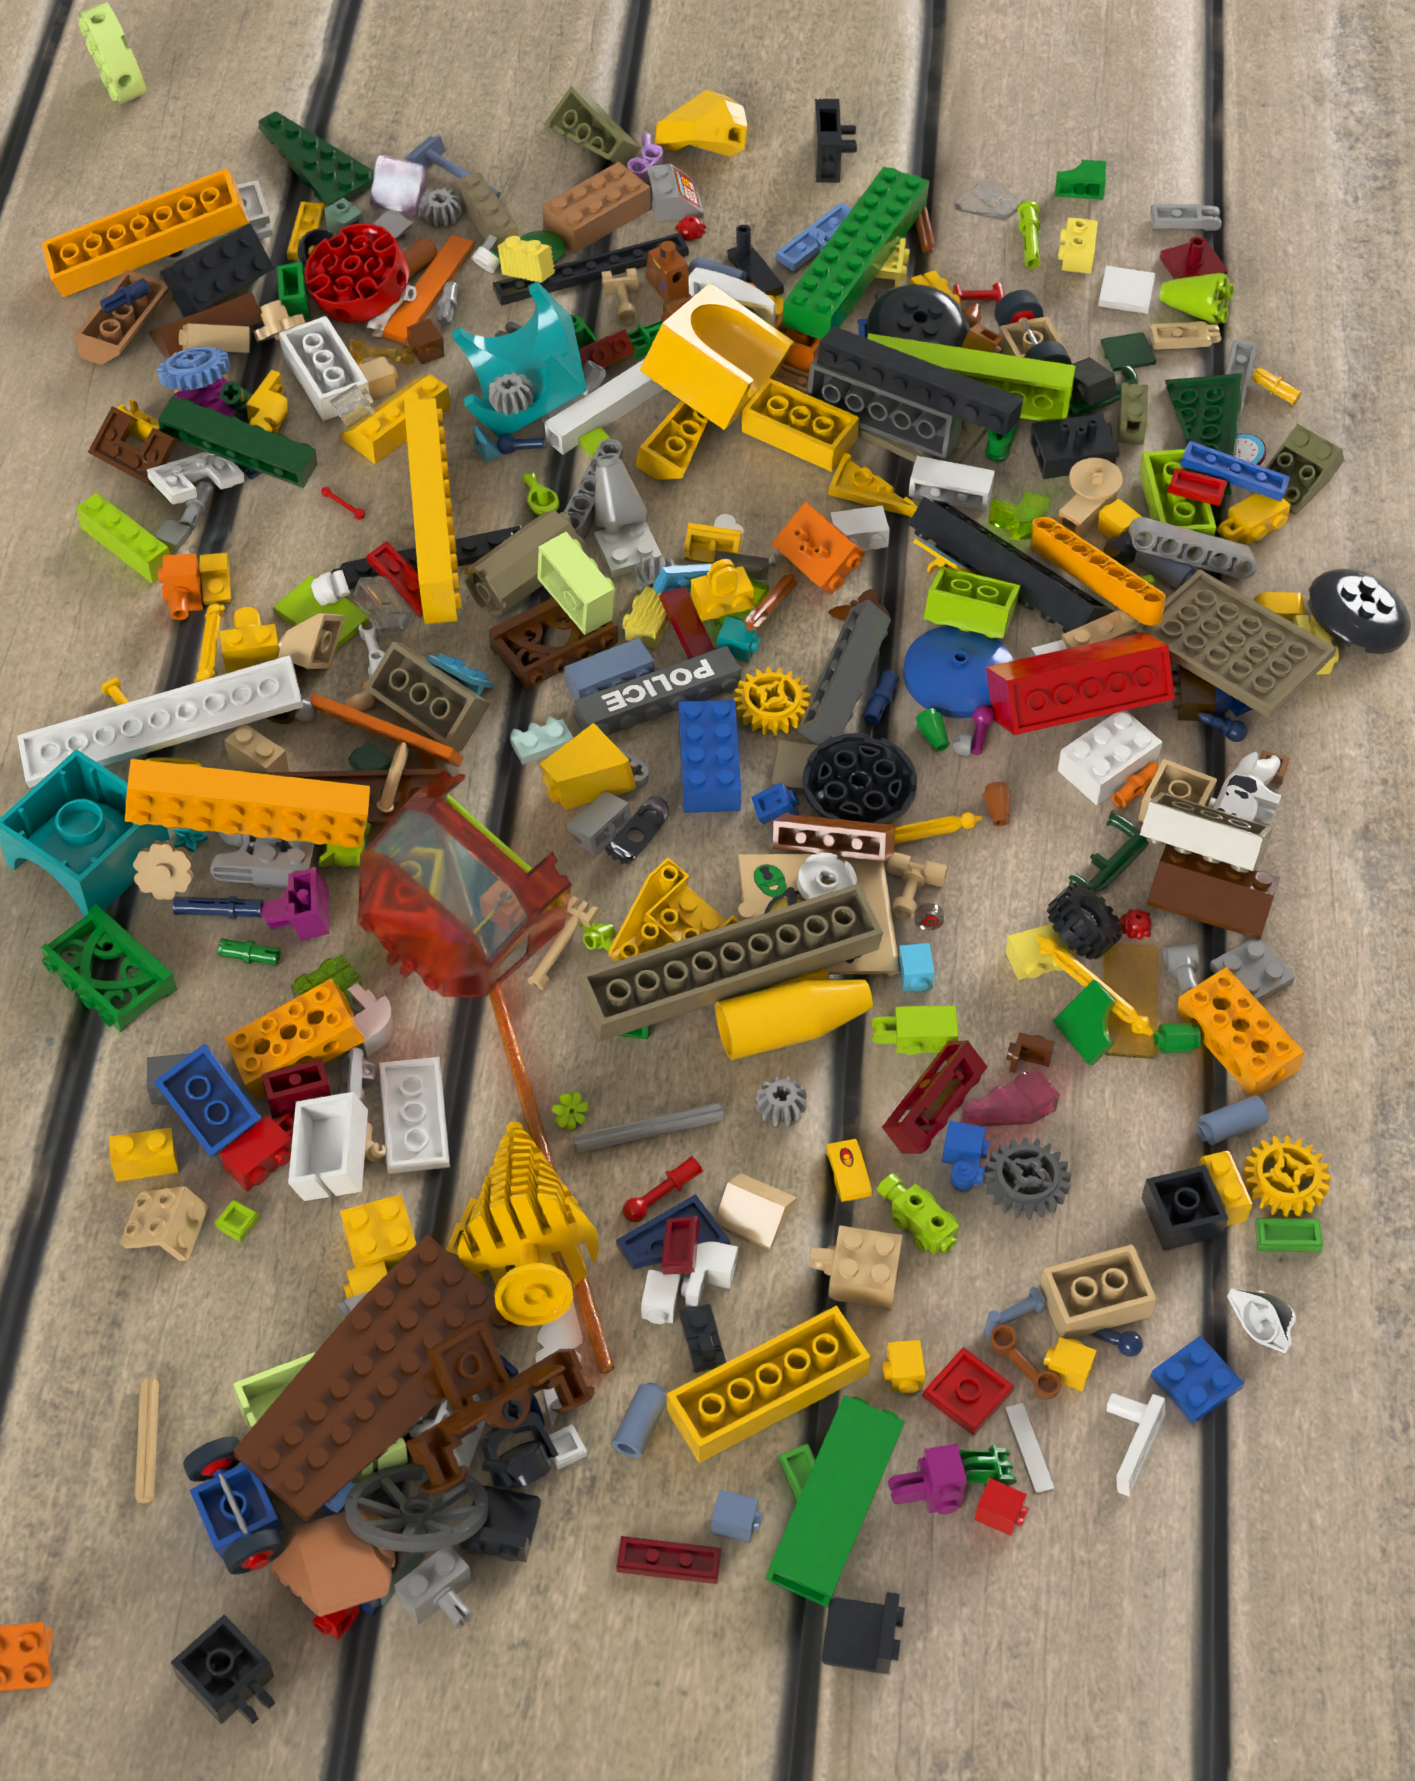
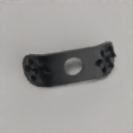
M651 796L645 799L636 814L614 840L605 847L607 855H612L613 860H620L621 864H631L669 816L667 802L658 796ZM633 829L639 830L643 833L644 839L640 842H633L628 838V832Z

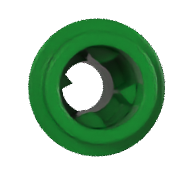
M934 708L921 712L916 717L917 729L936 752L948 748L950 742L941 713L937 712Z

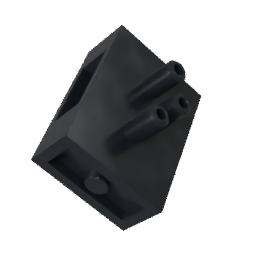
M815 99L813 140L816 183H840L842 153L857 152L856 140H842V135H855L856 126L841 125L839 99Z
M1103 413L1032 423L1030 444L1043 479L1069 476L1072 467L1077 462L1087 458H1101L1115 464L1116 458L1120 455L1119 445L1112 438L1111 424L1106 422Z

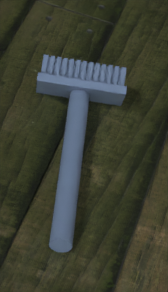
M439 135L436 137L429 136V138L405 157L409 170L415 171L417 174H420L433 162L459 179L470 175L467 171L441 156L446 150ZM491 187V189L499 199L501 192Z

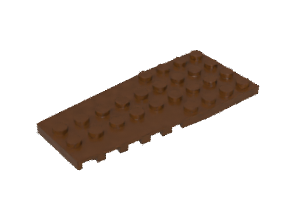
M427 1234L358 1302L234 1448V1456L300 1517L308 1521L311 1519L312 1514L326 1502L329 1503L335 1498L344 1486L351 1480L354 1481L359 1477L362 1471L376 1458L379 1459L384 1455L388 1448L400 1437L403 1438L407 1435L415 1424L423 1417H427L447 1400L427 1354V1349L476 1320H485L496 1348H498L520 1325L503 1318L496 1309L494 1291Z

